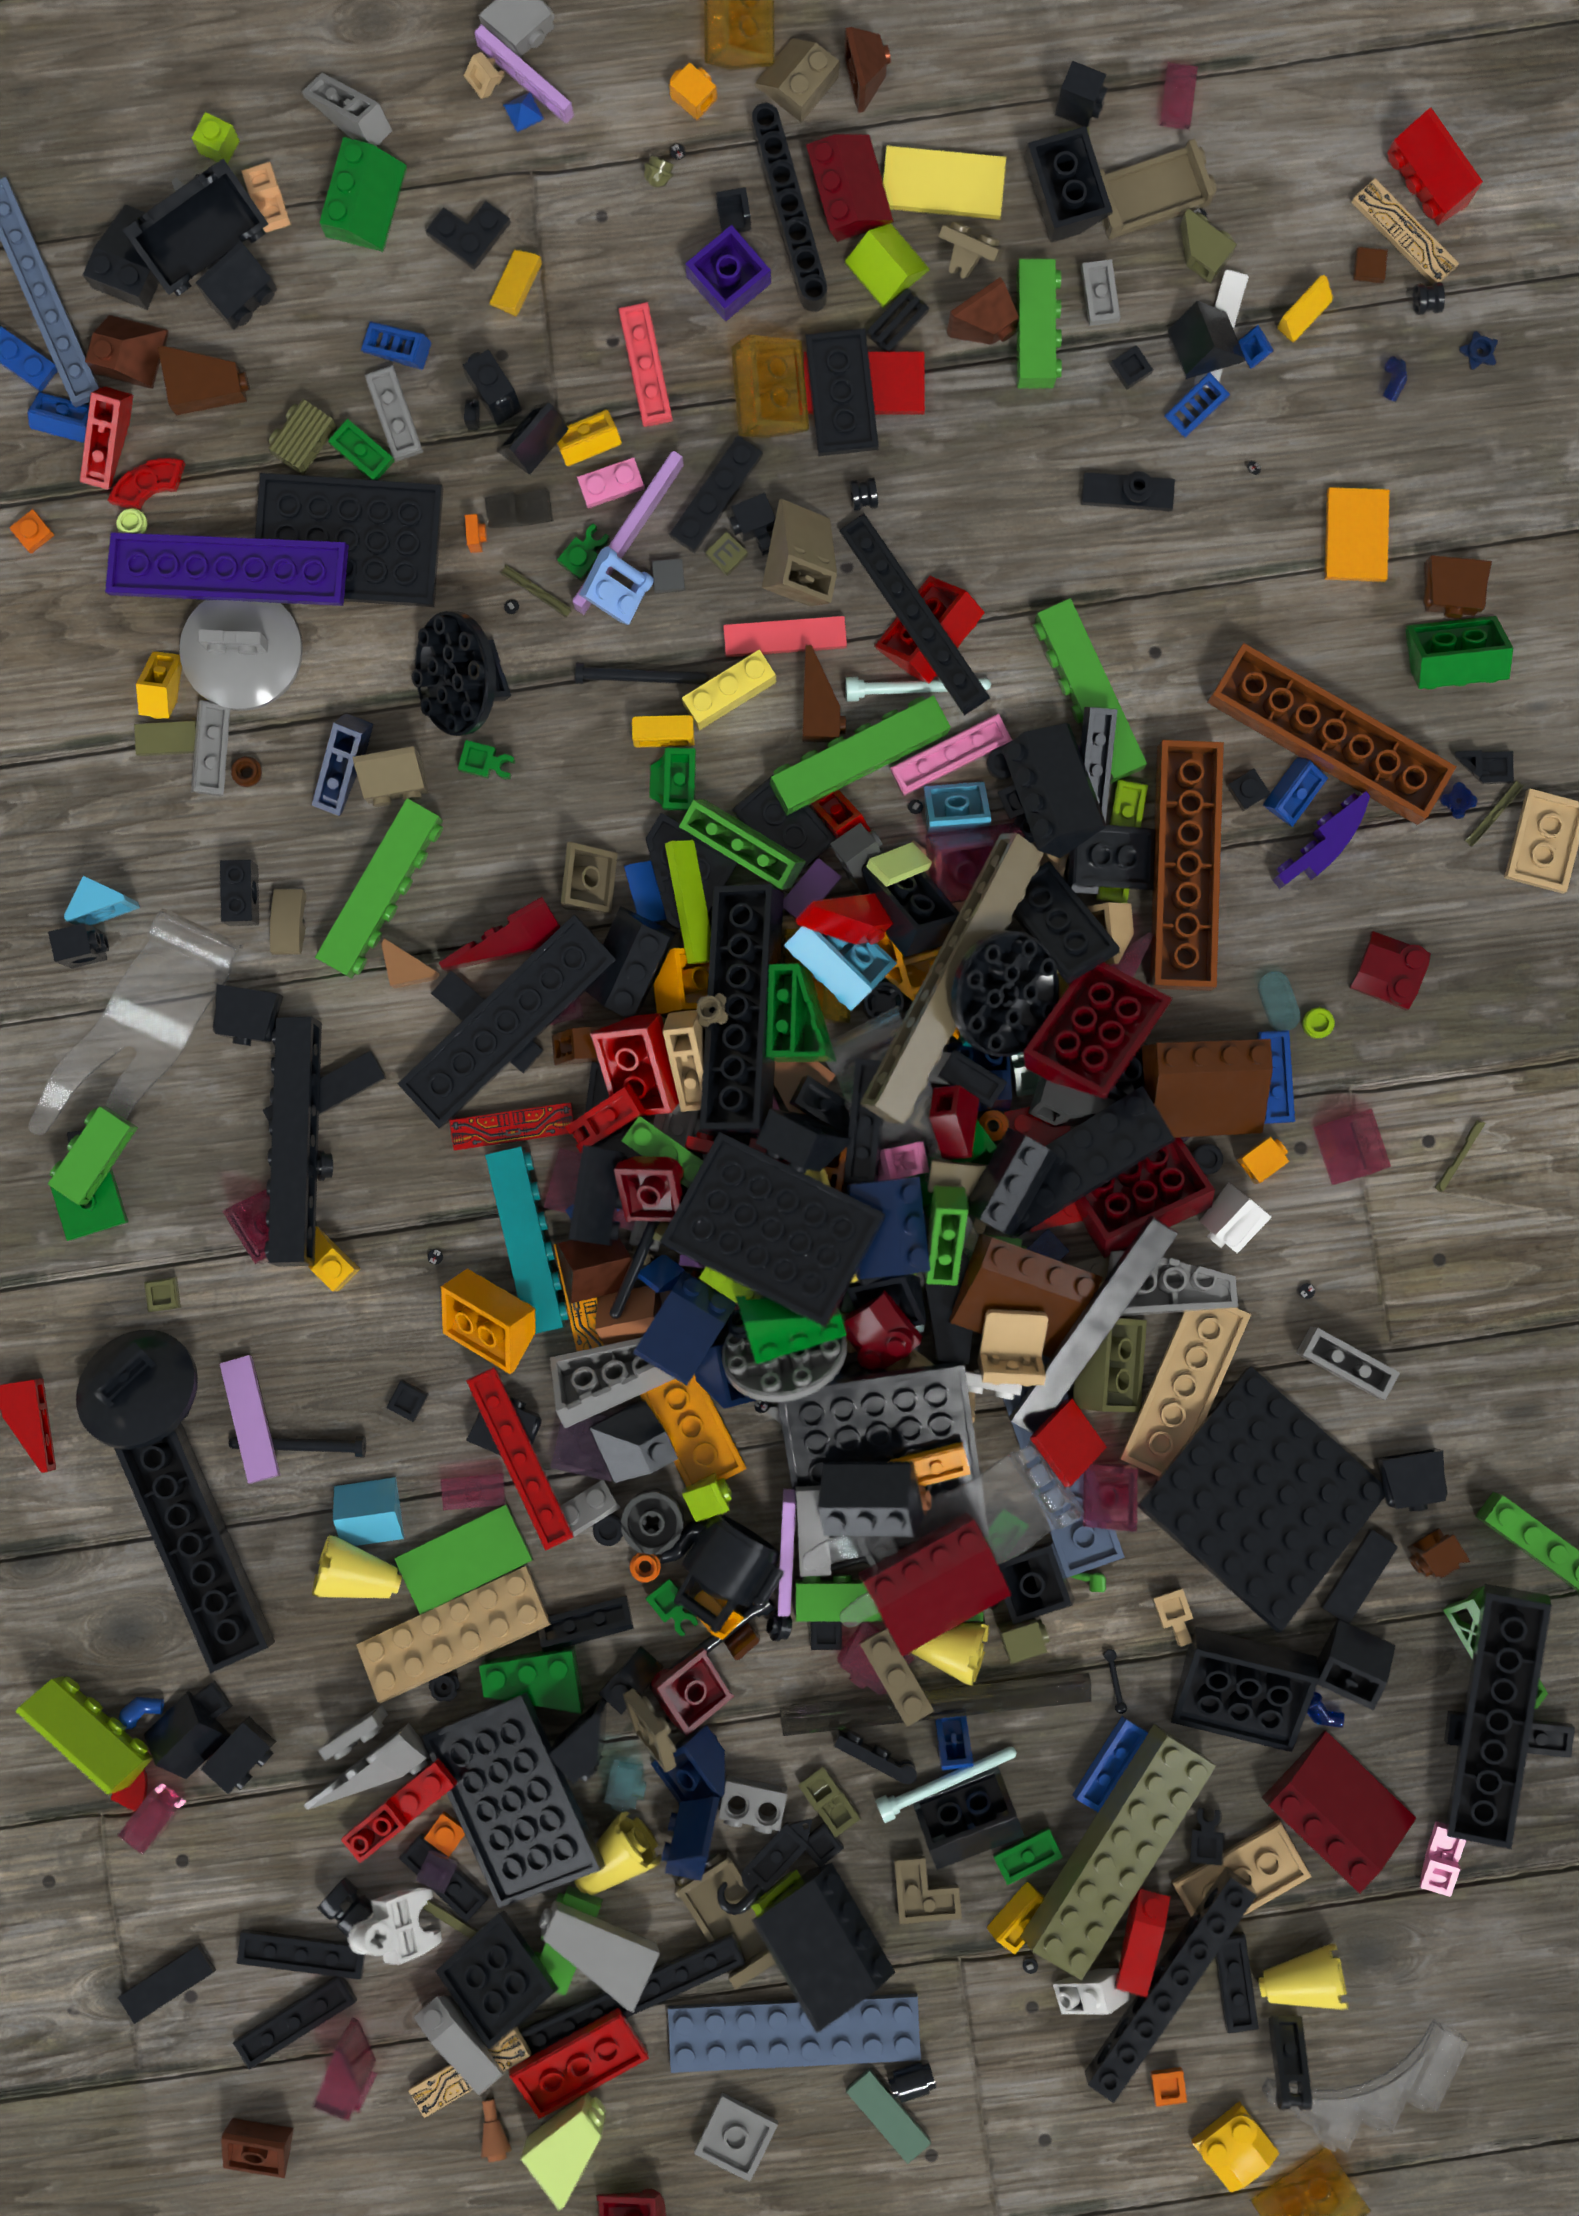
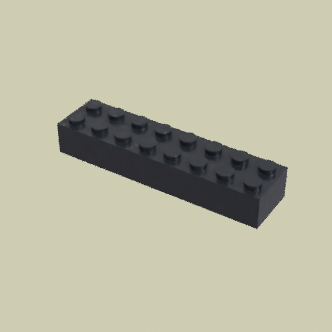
M773 884L714 886L707 996L715 997L716 994H723L726 997L725 1012L728 1014V1020L724 1024L718 1022L711 1023L705 1029L700 1129L713 1136H718L719 1132L725 1135H759L769 1110L773 1109L775 1061L766 1057L769 964H780L784 904V893ZM715 1008L710 1009L711 1013L715 1011Z
M182 1423L161 1441L138 1449L114 1448L209 1672L213 1673L274 1644L273 1635Z
M1491 1584L1484 1585L1446 1819L1447 1837L1512 1849L1552 1607L1549 1595Z

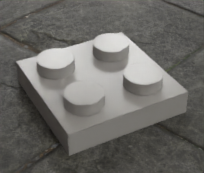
M381 1704L329 1738L318 1750L323 1759L326 1761L334 1756L338 1760L358 1744V1739H361L364 1743L379 1733V1730L384 1727L382 1724L383 1720L388 1716L386 1710Z
M722 2093L694 2149V2154L751 2182L778 2126V2120Z

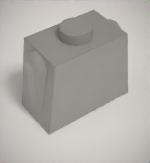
M495 0L479 14L481 24L521 58L531 48H537L541 45L546 35L554 29L553 21L555 15L543 0Z

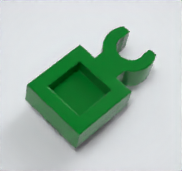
M595 524L587 528L586 539L583 542L575 537L557 559L558 564L581 582L591 571L598 556L595 551L604 548L609 542V535L607 534L600 540L592 538L597 530Z
M465 740L458 770L489 779L490 772L495 771L500 778L511 779V774L503 772L501 766L505 762L515 764V759L508 754L495 757V747Z
M669 1578L646 1596L645 1599L664 1623L672 1617L675 1621L674 1627L676 1632L683 1637L686 1632L681 1627V1622L688 1619L696 1626L698 1625V1619L691 1612H686L682 1605L678 1606L674 1603V1599L680 1589Z

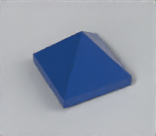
M531 92L503 105L517 133L544 120Z
M1256 325L1238 341L1245 360L1251 369L1274 351L1259 325Z

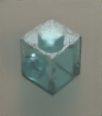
M613 1760L604 1803L611 1804L610 1808L617 1811L626 1812L629 1811V1808L635 1809L637 1800H644L647 1782L641 1781L644 1765Z

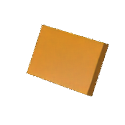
M1328 488L1326 503L1325 580L1385 582L1388 579L1390 489Z

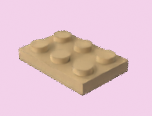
M1534 789L1526 790L1504 878L1562 894L1567 892L1579 846V801Z

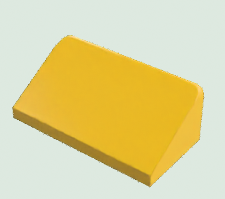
M514 250L489 304L517 317L542 265L541 257L534 253Z
M1324 274L1320 275L1282 316L1277 329L1292 342H1295L1333 300L1328 279Z
M607 409L568 425L569 430L559 440L557 446L566 466H571L619 446L621 439Z
M691 715L633 717V744L635 747L695 745L693 717Z
M1026 1882L990 1922L987 1930L998 1943L1013 1954H1016L1025 1944L1020 1936L1045 1896L1029 1882Z

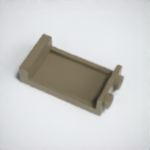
M1195 138L1188 140L1186 147L1106 175L1104 169H1100L1113 210L1111 215L1101 220L1108 240L1184 215L1188 208L1194 211L1197 208L1210 206L1214 193H1216V183L1213 176L1207 173L1204 150L1202 147L1197 146Z
M728 1852L722 1856L716 1853L707 1859L702 1881L684 1877L677 1879L678 1884L675 1886L674 1893L677 1898L681 1897L709 1943L731 1932L734 1933L746 1959L744 1965L728 1972L729 1981L735 1990L776 1964L752 1922L757 1916L753 1908L751 1907L743 1914L733 1915L725 1912L718 1904L717 1892L722 1882H727L728 1884L725 1890V1898L731 1904L738 1903L748 1893L742 1882V1873Z

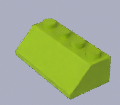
M62 1676L51 1679L15 1711L107 1795L130 1787L152 1760L151 1754L147 1752V1745L138 1738L130 1737L124 1731L126 1729L125 1726L116 1718H109L101 1711L103 1709L102 1705L94 1698H87L79 1691V1684L70 1677Z

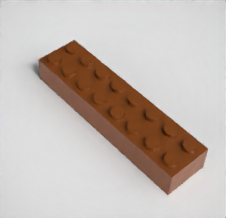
M1245 643L1236 652L1207 701L1208 704L1299 757L1311 760L1318 768L1359 792L1365 793L1367 791L1371 799L1416 825L1427 819L1457 767Z
M1162 740L1157 746L1154 828L1156 829L1150 963V987L1154 989L1212 991L1217 988L1224 742Z

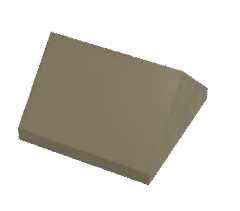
M567 842L561 904L564 909L611 913L618 853Z

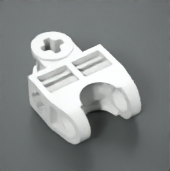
M420 1887L398 1890L371 1900L374 1917L356 1923L349 1932L348 1942L352 1951L357 1954H370L372 1956L383 1955L384 1963L400 1965L424 1955L440 1944L442 1941L441 1930L424 1931L420 1927L418 1919L421 1909L428 1904V1900L433 1898L432 1888Z

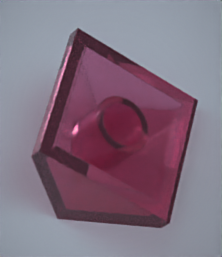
M1372 1108L1313 1127L1331 1185L1364 1177L1391 1167Z
M267 1189L222 1211L255 1264H265L268 1262L265 1256V1243L269 1240L266 1212L270 1209V1197L267 1194Z
M1091 1464L1084 1472L1083 1527L1137 1532V1467L1132 1464Z

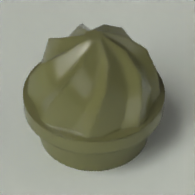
M651 155L649 163L645 162V178L651 186H665L669 179L673 178L674 173L671 172L674 166L673 163Z

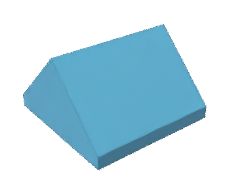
M985 782L924 786L927 834L989 828L991 813Z
M83 876L64 917L67 922L74 925L86 923L92 926L139 909L140 906L137 901Z
M396 1477L334 1486L333 1522L340 1539L354 1546L404 1539Z

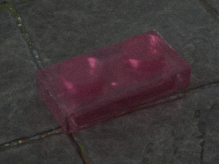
M1168 63L1159 126L1190 129L1198 66Z

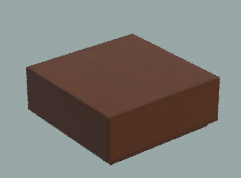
M1358 247L1355 251L1353 280L1383 283L1386 276L1388 250Z

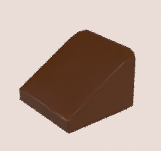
M748 1622L727 1638L724 1643L733 1658L739 1661L760 1642V1635Z

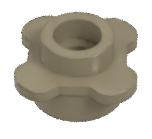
M716 994L715 997L703 996L698 999L697 1012L700 1016L698 1019L700 1025L708 1027L711 1023L718 1022L724 1024L728 1020V1014L725 1012L727 999L723 994ZM711 1008H715L713 1013L710 1012Z

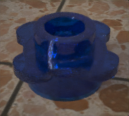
M1461 782L1454 784L1453 790L1448 794H1443L1440 798L1441 805L1447 806L1452 811V816L1455 819L1463 818L1465 812L1469 808L1475 807L1478 802L1477 797ZM1460 798L1461 803H1457L1456 799Z

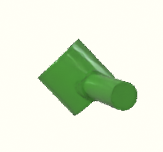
M1079 1573L1071 1576V1578L1089 1581V1591L1105 1592L1106 1577L1102 1573Z

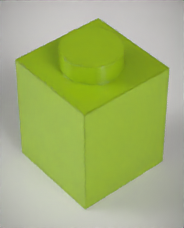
M207 112L204 113L191 138L201 155L215 162L224 159L227 164L240 141L231 124Z

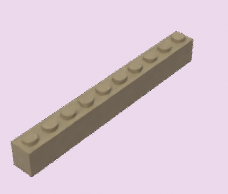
M1018 833L1000 834L860 1102L862 1106L887 1122L904 1124L912 1115L914 1104L919 1094L926 1088L928 1077L934 1065L941 1059L942 1050L948 1038L956 1030L951 1006V991L954 976L961 960L968 950L980 939L994 932L1004 931L1010 925L1012 914L1017 904L1024 898L1026 887L1031 877L1039 869V862L1044 853L1038 851L1037 847Z

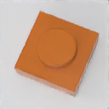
M33 509L9 527L30 554L55 536Z
M477 514L465 515L467 546L470 553L483 552L482 542H487L486 524H481Z
M443 1811L424 1840L449 1857L465 1833L460 1822Z
M1181 2067L1150 2071L1156 2107L1187 2103L1184 2074Z

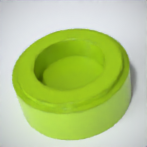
M1320 1007L1309 1010L1302 1019L1304 1032L1314 1039L1328 1036L1333 1031L1335 1025L1331 1012Z

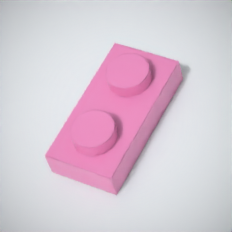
M635 458L577 477L587 508L645 489Z

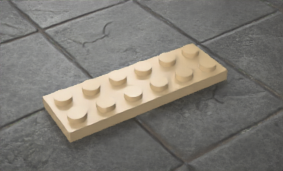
M1238 1308L1182 1313L1119 1459L1156 1476H1160L1207 1418L1251 1314Z
M524 1566L356 1645L377 1702L383 1703L551 1625L529 1568Z

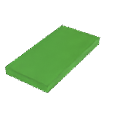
M505 1504L395 1557L394 1560L421 1615L531 1562L533 1557L508 1504Z

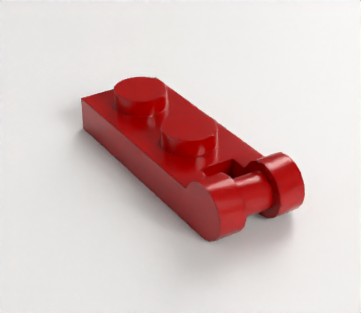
M628 1085L565 1126V1129L569 1135L573 1134L578 1143L576 1147L581 1154L583 1145L594 1147L597 1143L646 1111L632 1087ZM583 1127H585V1128L587 1129L588 1133L590 1134L589 1137L587 1136V1134H586V1132L584 1131Z

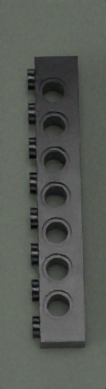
M1224 1868L1195 1910L1193 1916H1191L1155 1968L1147 1997L1139 1995L1135 1997L1084 2071L1088 2086L1113 2103L1117 2100L1257 1897L1252 1884L1229 1868Z

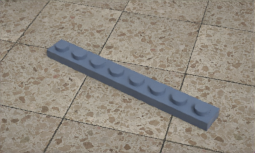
M4 177L0 179V240L69 398L76 408L90 402L91 392L100 387L93 371L85 362L86 355L10 182Z

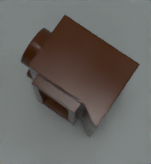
M1440 1528L1407 1547L1412 1555L1408 1557L1411 1565L1418 1574L1422 1572L1426 1578L1432 1575L1442 1579L1460 1567L1459 1563L1471 1562L1455 1535L1451 1534L1449 1536L1446 1534L1444 1536Z

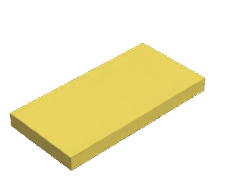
M887 146L883 184L890 209L1000 220L1006 157Z

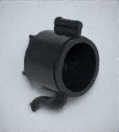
M724 1514L710 1517L709 1520L703 1519L697 1522L693 1520L688 1523L681 1532L679 1540L671 1549L662 1553L660 1560L661 1564L677 1561L689 1550L681 1563L689 1573L678 1591L674 1603L678 1606L682 1605L710 1626V1630L714 1633L720 1631L738 1603L747 1607L753 1603L758 1608L764 1609L767 1606L768 1599L784 1575V1571L775 1565L780 1551L749 1528ZM695 1581L698 1582L705 1593L713 1598L728 1600L718 1616L688 1595Z

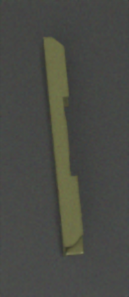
M505 565L501 572L502 575L567 618L572 611L571 608Z
M1516 780L1465 842L1471 847L1474 846L1524 785H1521Z

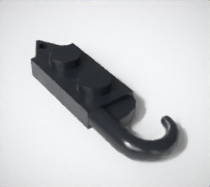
M809 1818L792 1824L787 1822L746 1865L742 1872V1882L748 1893L738 1903L731 1904L726 1900L725 1890L728 1884L727 1882H722L717 1892V1900L721 1909L733 1915L743 1914L748 1911L751 1905L767 1892L809 1847L808 1838L813 1819ZM804 1823H807V1824L809 1825V1827H808V1828H804V1827H803V1824H804Z

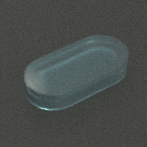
M1277 971L1265 974L1258 983V992L1270 1025L1278 1031H1288L1295 1028L1300 1021V1010L1288 978L1283 973Z

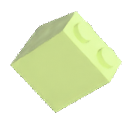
M589 2093L571 2102L531 2133L526 2139L521 2160L558 2210H561L568 2201L602 2135L605 2121L604 2113H606V2110L601 2101L596 2096L592 2098Z

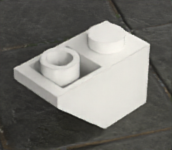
M1119 1968L1095 1969L1087 1972L1082 1980L1072 1976L1053 1983L1061 2014H1111L1131 1999L1130 1993L1115 1989Z

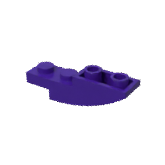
M1367 791L1359 797L1356 793H1353L1340 803L1343 810L1335 816L1330 811L1316 822L1319 828L1312 834L1319 841V844L1314 839L1300 850L1303 854L1301 858L1295 862L1289 858L1276 869L1279 875L1272 880L1279 889L1303 871L1312 880L1341 854L1354 836L1365 814L1370 798Z

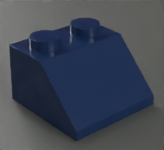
M708 1797L680 1802L678 1813L671 1812L668 1831L673 1832L671 1843L665 1841L661 1861L667 1862L666 1874L702 1881L720 1798Z

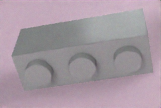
M1310 1326L1296 1352L1299 1356L1382 1400L1387 1399L1400 1372L1318 1327Z

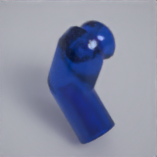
M1391 356L1384 369L1392 374V378L1382 396L1396 403L1408 379L1406 362L1402 358L1399 360Z
M1314 1692L1307 1711L1311 1720L1318 1725L1343 1728L1344 1712L1327 1710L1322 1703L1321 1694Z

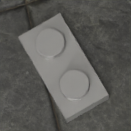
M1112 259L1082 263L1081 273L1089 326L1119 322L1120 311Z
M604 1479L561 1505L574 1537L621 1508Z

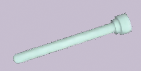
M845 677L846 702L859 701V698H865V695L948 692L940 680H932L930 684L923 681L865 683L864 679L858 680V677ZM978 679L985 690L990 689L991 682L989 679Z
M1011 1746L973 1762L974 1767L960 1768L895 1798L893 1795L890 1797L884 1795L875 1799L884 1823L895 1819V1815L901 1813L900 1809L1015 1758L1016 1749Z

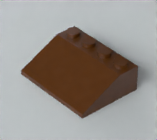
M1271 1039L1171 1042L1142 1046L1144 1088L1175 1138L1263 1133L1273 1071Z
M979 1234L949 1323L982 1334L985 1314L990 1309L1044 1312L1048 1317V1325L1042 1355L1051 1358L1098 1291L1103 1277L1005 1241Z

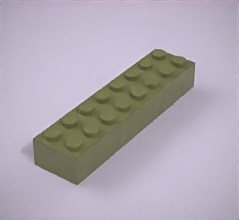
M1153 1724L1143 1743L1020 1937L1032 1952L1080 1980L1084 1978L1215 1769L1216 1765L1198 1750Z

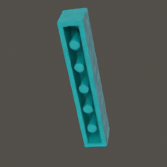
M522 1146L486 1154L485 1157L518 1299L535 1308V1334L566 1327L565 1320H569L566 1302H560L558 1290L562 1289L559 1272H553L551 1260L555 1259L554 1248L551 1241L546 1242L544 1230L548 1229V1222L545 1212H539L537 1200L542 1199L538 1182H532L530 1170L535 1169L531 1152H525V1148Z

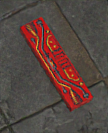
M572 1103L449 1120L453 1150L458 1151L566 1135L568 1132L565 1126L574 1121Z

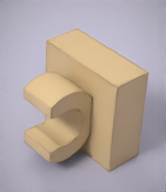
M483 52L472 56L464 74V77L481 99L491 96L495 85L501 83L505 74L503 70L497 72L493 67L496 60L494 58H486Z

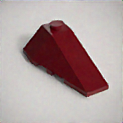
M540 897L508 916V924L506 926L500 925L490 928L481 936L482 942L477 944L476 941H472L440 961L439 965L444 971L534 953L560 928V925L543 897Z

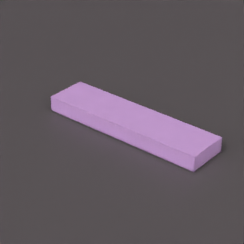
M481 24L474 32L478 48L489 58H494L497 65L528 92H531L535 98L564 123H568L574 116L572 103Z
M248 1355L220 1363L247 1482L252 1484L280 1476L252 1356Z
M783 1489L780 1569L784 1571V1575L779 1582L778 1616L789 1617L791 1610L796 1491L794 1489Z

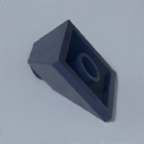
M724 1343L711 1346L695 1372L696 1381L724 1409L756 1401V1399L739 1392L728 1380L722 1362Z
M707 1725L690 1733L674 1745L676 1752L673 1753L676 1767L666 1773L656 1759L650 1763L679 1804L684 1801L708 1797L721 1798L725 1794V1750Z

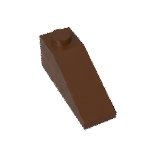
M805 645L803 742L830 743L838 738L840 734L846 733V716H840V705L812 645Z

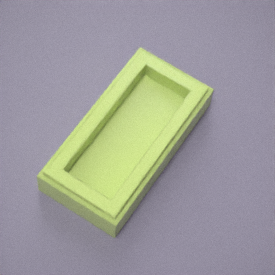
M911 842L870 858L866 867L887 887L929 870L932 861Z

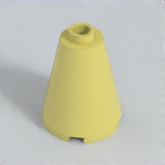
M329 1535L318 1564L320 1565L318 1573L315 1574L312 1595L330 1598H390L392 1593H398L402 1575L397 1574V1567L337 1536Z
M963 1622L910 1653L959 1681L973 1686L984 1658V1643L982 1641H988L989 1625Z
M627 1811L620 1813L596 1842V1846L606 1866L601 1871L574 1880L579 1891L584 1894L595 1895L649 1871L660 1864L661 1854L656 1857L654 1850L658 1843L642 1820L638 1817L631 1820L626 1817L630 1814Z
M1328 1944L1263 1970L1264 1977L1258 1978L1261 1996L1268 1997L1269 2003L1337 2010L1348 2009V2002L1342 2003L1341 1995H1347L1340 1957L1333 1958L1332 1951L1338 1950L1336 1944Z

